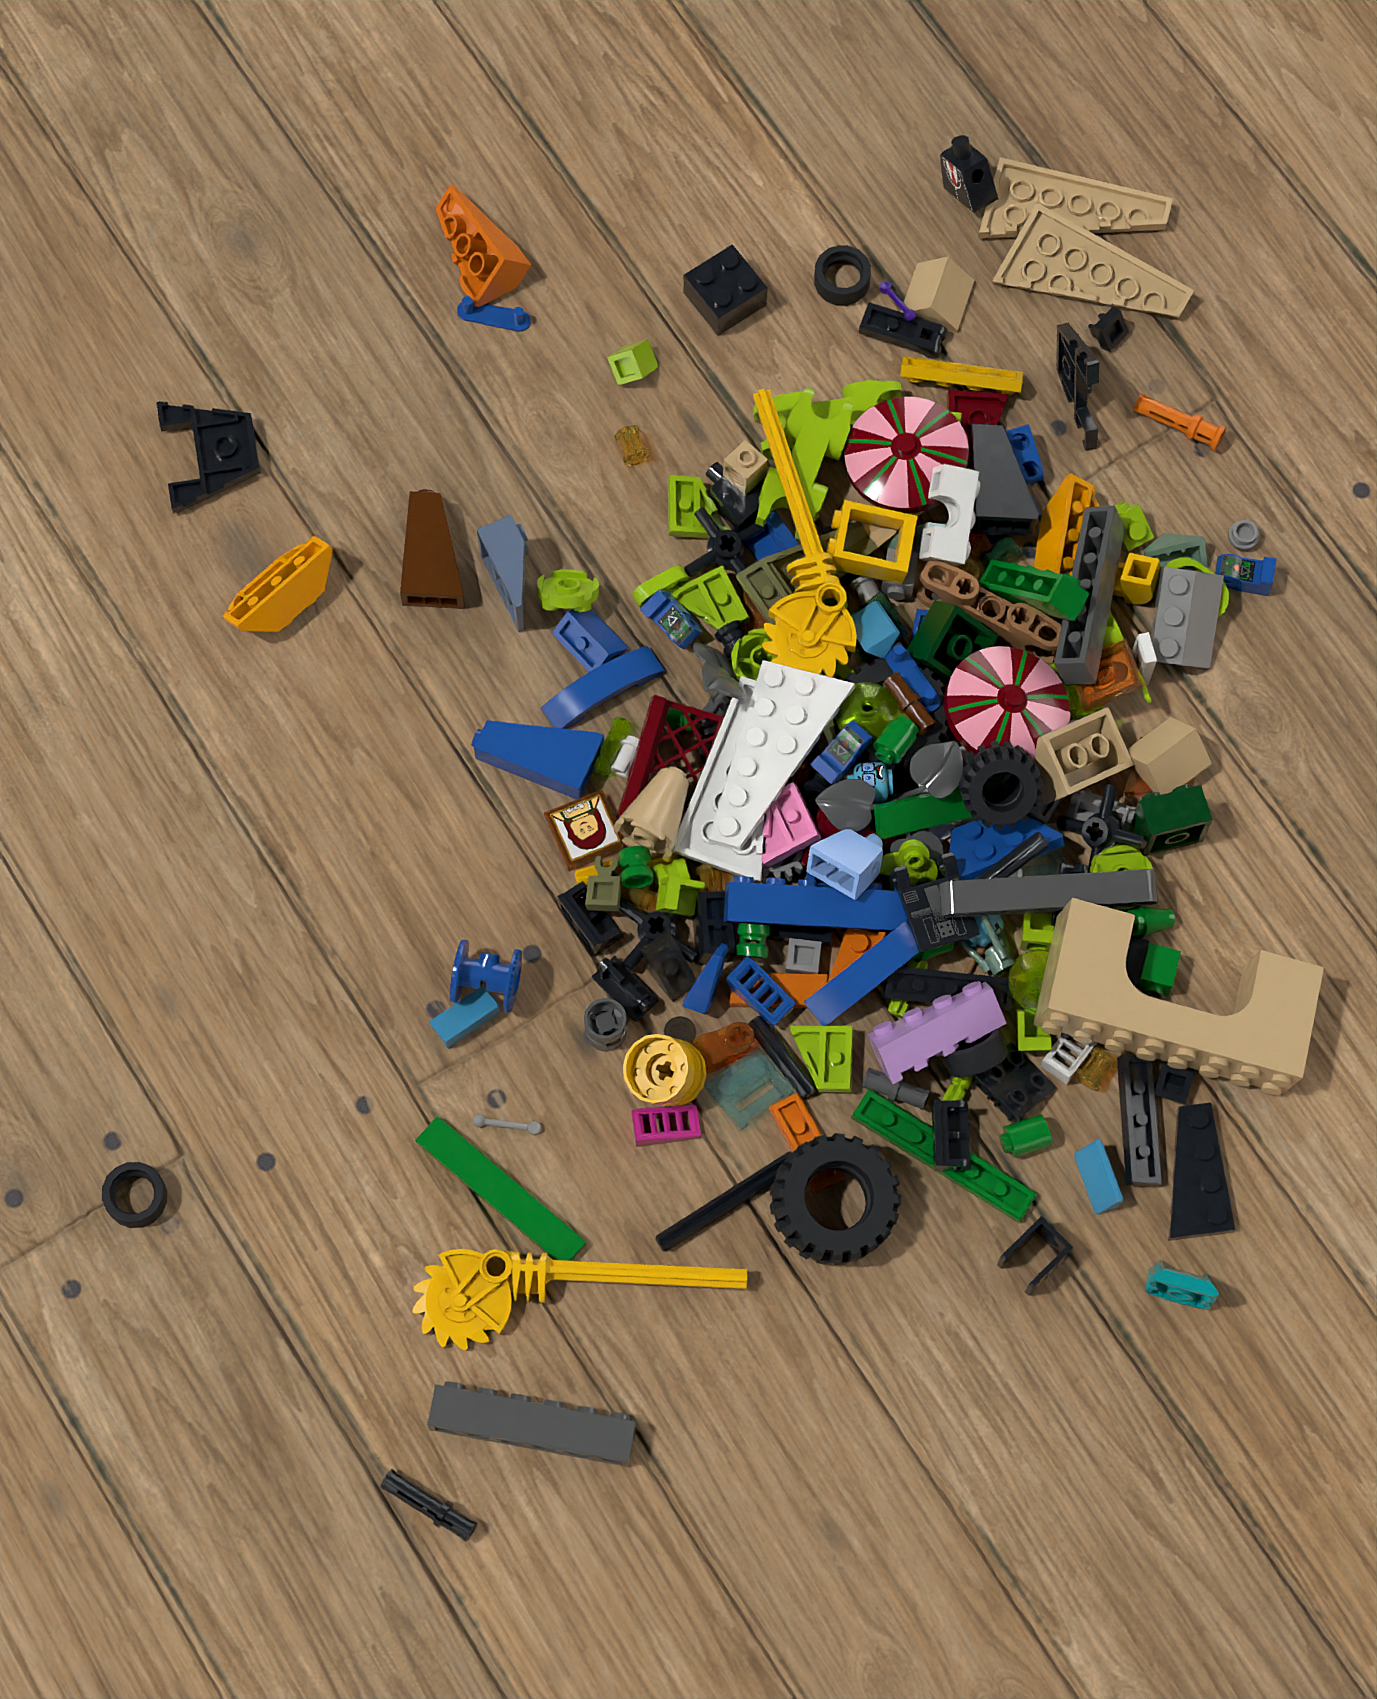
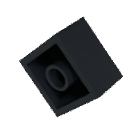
M733 244L683 275V293L717 336L767 306L768 287Z

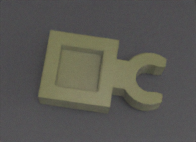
M601 856L595 858L594 865L598 876H589L585 902L587 910L619 911L622 881L620 876H616L620 871L617 856H613L612 865L609 867H602L603 860Z

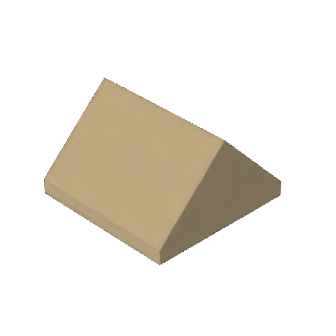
M949 257L917 263L904 304L908 309L915 311L916 317L943 325L948 331L957 333L974 284V279Z
M1172 717L1168 718L1127 749L1134 764L1132 766L1133 769L1153 792H1160V795L1170 793L1174 788L1189 783L1212 764L1196 728Z

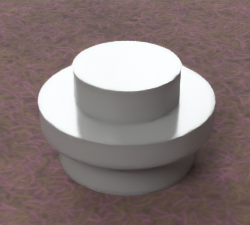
M1249 520L1235 522L1228 532L1229 542L1239 550L1252 549L1256 546L1260 537L1258 528Z

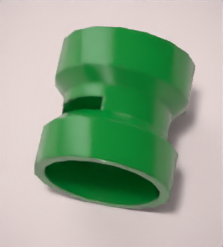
M630 846L618 853L619 865L624 870L621 873V881L624 887L640 889L653 883V870L648 867V864L651 862L650 850L647 847Z
M738 923L740 943L736 945V955L767 958L768 947L765 944L766 938L770 935V926ZM746 940H748V941H760V942H759V944H756V943H746Z

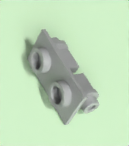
M1083 790L1074 792L1066 817L1082 821L1088 820L1093 814L1099 813L1102 796ZM1115 801L1112 816L1119 822L1121 829L1128 832L1136 807Z

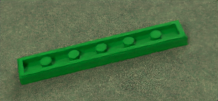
M1005 774L988 778L982 792L993 798L1003 797L995 790ZM959 785L951 794L943 798H936L930 793H925L874 806L876 835L880 839L969 818L972 815L964 805Z
M868 1089L851 1115V1119L934 1170L932 1128ZM971 1152L970 1171H936L1017 1223H1020L1037 1195L1031 1189Z
M438 1116L415 1140L421 1148L541 1250L548 1253L553 1260L572 1261L586 1245L584 1239Z

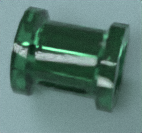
M999 535L997 543L988 551H983L979 556L981 563L987 569L992 559L1008 562L1012 557H1018L1021 551L1015 541L1009 536Z

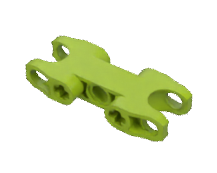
M865 380L854 382L842 389L843 398L811 403V407L818 417L831 419L839 414L845 401L853 403L850 421L851 430L858 418L874 405L901 397L902 388L900 382ZM802 391L780 394L773 398L783 429H785L792 407L802 396ZM754 405V422L761 423L756 405ZM766 439L761 442L760 451L767 459L773 460ZM788 443L790 452L792 453L795 445Z
M806 387L798 402L792 407L784 434L787 442L795 445L791 455L813 522H815L829 488L815 483L824 456L839 461L850 431L851 414L854 404L845 401L836 417L831 419L820 418L813 412L811 407L815 390ZM771 466L759 496V509L755 524L763 527L769 515L775 509L786 508L790 510L777 469ZM796 530L795 538H796V539H799V536H798V533H797V530Z

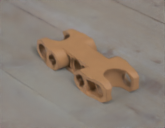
M939 560L928 561L920 574L922 585L917 591V597L924 606L930 609L934 600H930L925 595V591L930 589L940 597L937 601L957 605L997 634V639L1001 641L1002 646L1018 648L1037 656L1034 651L1035 646L1044 650H1051L1052 654L1049 657L1040 659L1048 665L1054 663L1062 627L1058 622L1028 604H1012L979 586V582L974 576L957 567ZM938 569L944 572L946 579L942 581L937 578H929L928 573ZM986 610L994 611L997 614V616L988 617L983 612ZM1046 627L1052 628L1056 632L1057 637L1053 640L1045 635L1041 629Z

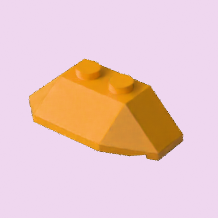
M1068 474L1042 512L1034 560L1035 568L1044 571L1047 569L1063 575L1065 573L1072 575L1085 507H1100L1095 498L1097 493L1093 484L1073 474Z
M313 536L306 543L297 545L285 552L235 595L228 610L224 612L222 617L240 631L279 632L291 624L298 614L306 607L311 606L325 591L333 552L332 547L316 536Z

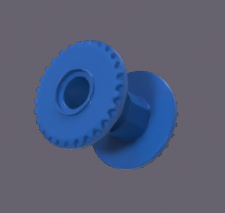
M461 940L452 970L450 1001L453 1003L458 1002L463 986L481 989L483 982H487V991L504 993L503 1010L507 1013L511 1012L520 982L522 951L515 949L510 965L502 964L499 962L500 956L480 953L479 959L469 958V941Z

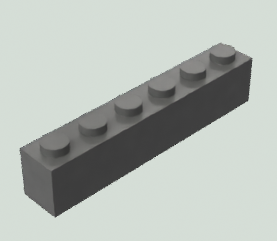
M1115 506L1085 507L1072 576L1081 581L1080 587L1087 591L1089 596L1084 603L1083 610L1076 617L1075 621L1067 619L1062 621L1054 665L1065 685L1096 684L1125 532V526Z
M445 1381L444 1386L435 1384L427 1423L430 1431L629 1467L636 1432V1421H631V1416L628 1414L611 1412L610 1416L597 1414V1409L587 1406H577V1410L564 1408V1403L554 1400H544V1404L530 1402L531 1397L521 1394H511V1397L507 1398L497 1396L498 1392L489 1388L479 1387L477 1392L464 1390V1385L456 1382Z

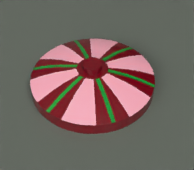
M898 397L874 405L854 423L845 445L847 474L859 495L876 507L902 513H917L942 503L941 501L928 498L933 467L947 464L967 469L969 462L968 440L957 418L938 403L918 397Z
M997 646L972 653L957 666L947 683L944 693V711L948 725L959 743L967 751H972L975 755L979 752L977 747L984 744L986 749L991 747L990 742L997 741L999 746H1003L1004 741L1012 743L1013 748L1017 745L1022 747L1025 754L1029 753L1034 761L1038 737L1068 725L1070 721L1069 698L1058 675L1043 660L1018 648Z

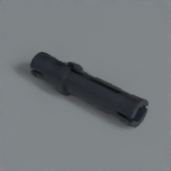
M393 1469L386 1474L380 1485L381 1489L391 1493L433 1520V1525L438 1528L442 1526L465 1542L471 1538L477 1528L478 1523L455 1510L452 1503L449 1501L444 1503Z

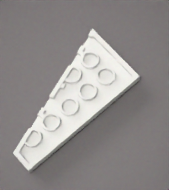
M762 661L709 835V842L737 850L742 849L762 821L763 815L772 802L776 801L781 794L784 785L790 777L792 778L817 743L820 734L830 720H833L839 707L855 689V683Z
M741 676L739 683L744 688L746 697L744 700L732 697L678 830L673 853L736 876L754 877L753 882L762 883L765 814L741 850L709 842V835L756 684L755 680Z

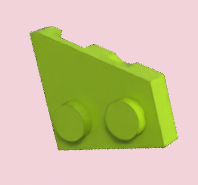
M669 475L668 536L709 539V535L694 515L702 507L706 509L720 530H728L727 526L723 527L716 514L718 509L713 500L707 496V489L700 477Z
M723 565L669 591L686 610L716 631L732 621L741 620L743 624L750 621Z
M790 1026L792 1036L818 1091L851 1093L854 1043L853 1026Z

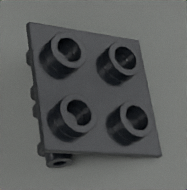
M1010 1042L1006 1045L1008 1056L1001 1063L972 1077L975 1087L977 1086L985 1095L990 1093L987 1096L989 1101L993 1098L997 1100L994 1103L996 1108L1002 1105L1000 1111L1007 1117L1009 1122L1012 1120L1018 1122L1026 1116L1025 1114L1057 1088Z

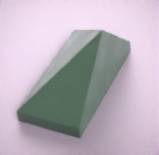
M1163 533L1144 549V556L1159 559L1161 567L1179 557L1191 558L1208 567L1205 538L1203 536Z

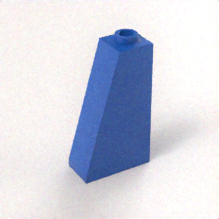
M487 720L482 730L477 729L471 746L474 747L475 759L580 800L605 747L604 735L598 732Z

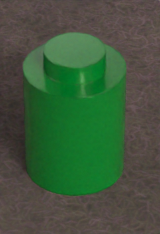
M1042 1114L1003 1127V1134L999 1135L1004 1152H1010L1014 1158L1052 1145L1050 1130Z

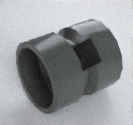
M602 998L597 999L588 1006L585 1011L584 1025L586 1039L590 1045L597 1050L605 1052L620 1047L625 1041L627 1034V1018L621 1004L613 999Z

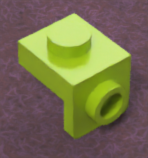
M1127 501L1114 505L1125 526L1122 542L1123 551L1129 552L1154 538L1139 504H1128Z

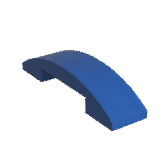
M648 646L623 654L582 676L551 698L541 707V710L553 728L568 729L585 719V713L634 685L637 688L663 674L664 669Z
M904 921L804 1001L805 1005L822 1026L828 1025L919 952L908 923Z

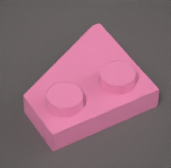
M794 782L782 788L781 794L765 812L766 821L764 822L763 836L766 838L762 862L767 868L822 839Z

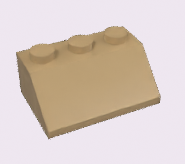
M1108 707L1038 737L1034 763L1043 782V789L1040 790L1043 795L1042 800L1044 804L1072 794L1134 765Z

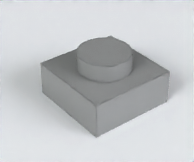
M789 938L785 972L818 974L822 942Z

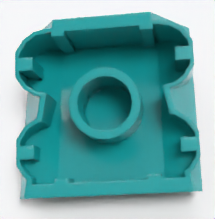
M1161 1260L1148 1270L1149 1274L1144 1290L1146 1293L1157 1298L1199 1309H1210L1211 1304L1216 1301L1219 1294L1207 1273L1203 1276H1198L1163 1266Z

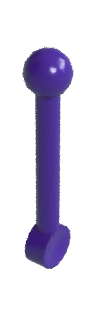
M881 282L879 285L880 292L889 295L905 313L904 317L906 320L913 321L916 318L915 311L908 309L891 290L890 282Z

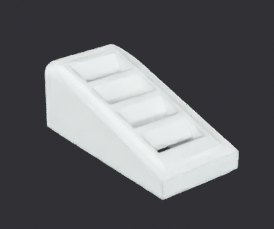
M1063 1033L1044 1057L1040 1067L1067 1085L1097 1045V1042L1082 1043L1086 1046L1082 1050L1068 1040L1072 1035ZM1065 1045L1079 1056L1075 1059L1061 1048ZM1058 1054L1072 1065L1068 1068L1055 1059V1056Z

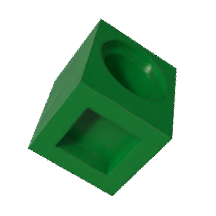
M1149 943L1137 988L1144 990L1145 994L1152 997L1169 996L1174 984L1181 951Z

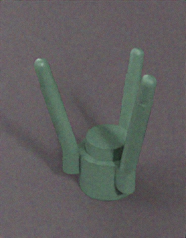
M980 916L993 943V946L984 952L986 955L985 960L965 940L958 943L980 965L984 974L991 971L993 976L997 977L1016 966L1015 957L1009 948L1003 929L996 935L988 916Z

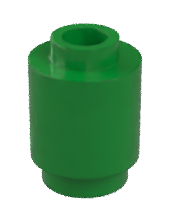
M897 716L895 720H890L873 744L876 750V757L886 764L900 763L916 741L918 727L904 716Z

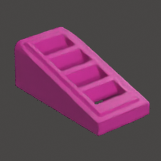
M696 1105L631 1110L636 1147L701 1138ZM688 1114L690 1130H684L682 1115ZM675 1116L677 1131H671L669 1117ZM662 1118L664 1132H658L656 1119ZM644 1120L650 1121L651 1133H645Z

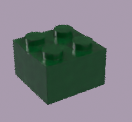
M934 600L907 651L913 660L920 662L921 667L924 669L929 667L935 672V677L942 679L947 684L957 666L966 657L979 650L993 647L998 635L957 605Z
M1185 784L1174 788L1170 793L1160 795V792H1153L1143 796L1142 800H1139L1131 824L1135 834L1147 836V845L1144 849L1140 848L1143 856H1148L1203 842L1213 818L1202 786L1191 787L1190 784Z

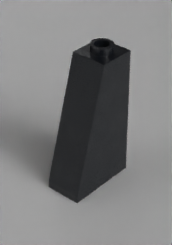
M988 423L972 424L968 439L969 469L979 471L978 481H980V492L974 501L973 507L976 517L974 526L971 529L972 534L1033 537L1038 522V512L1004 427Z

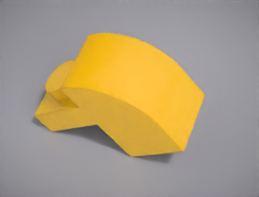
M1129 553L1126 563H1118L1113 595L1124 597L1125 603L1144 604L1152 599L1160 575V560Z

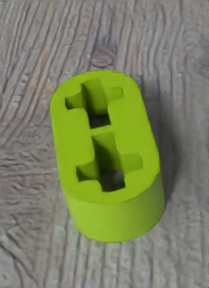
M675 565L639 585L633 591L632 597L638 606L642 608L658 590L671 591L689 582L690 578L681 565Z

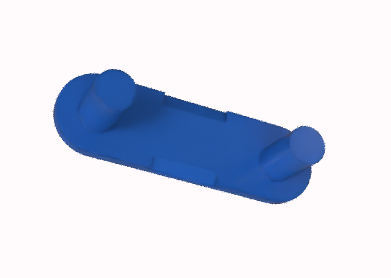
M469 296L464 297L457 307L458 316L468 322L517 332L525 331L531 323L529 314L521 307L512 309L487 303L481 307H476Z
M902 645L892 647L886 655L888 666L893 673L900 672L902 678L914 694L918 693L921 696L922 700L920 702L929 713L936 711L940 705V697L918 668L908 651Z

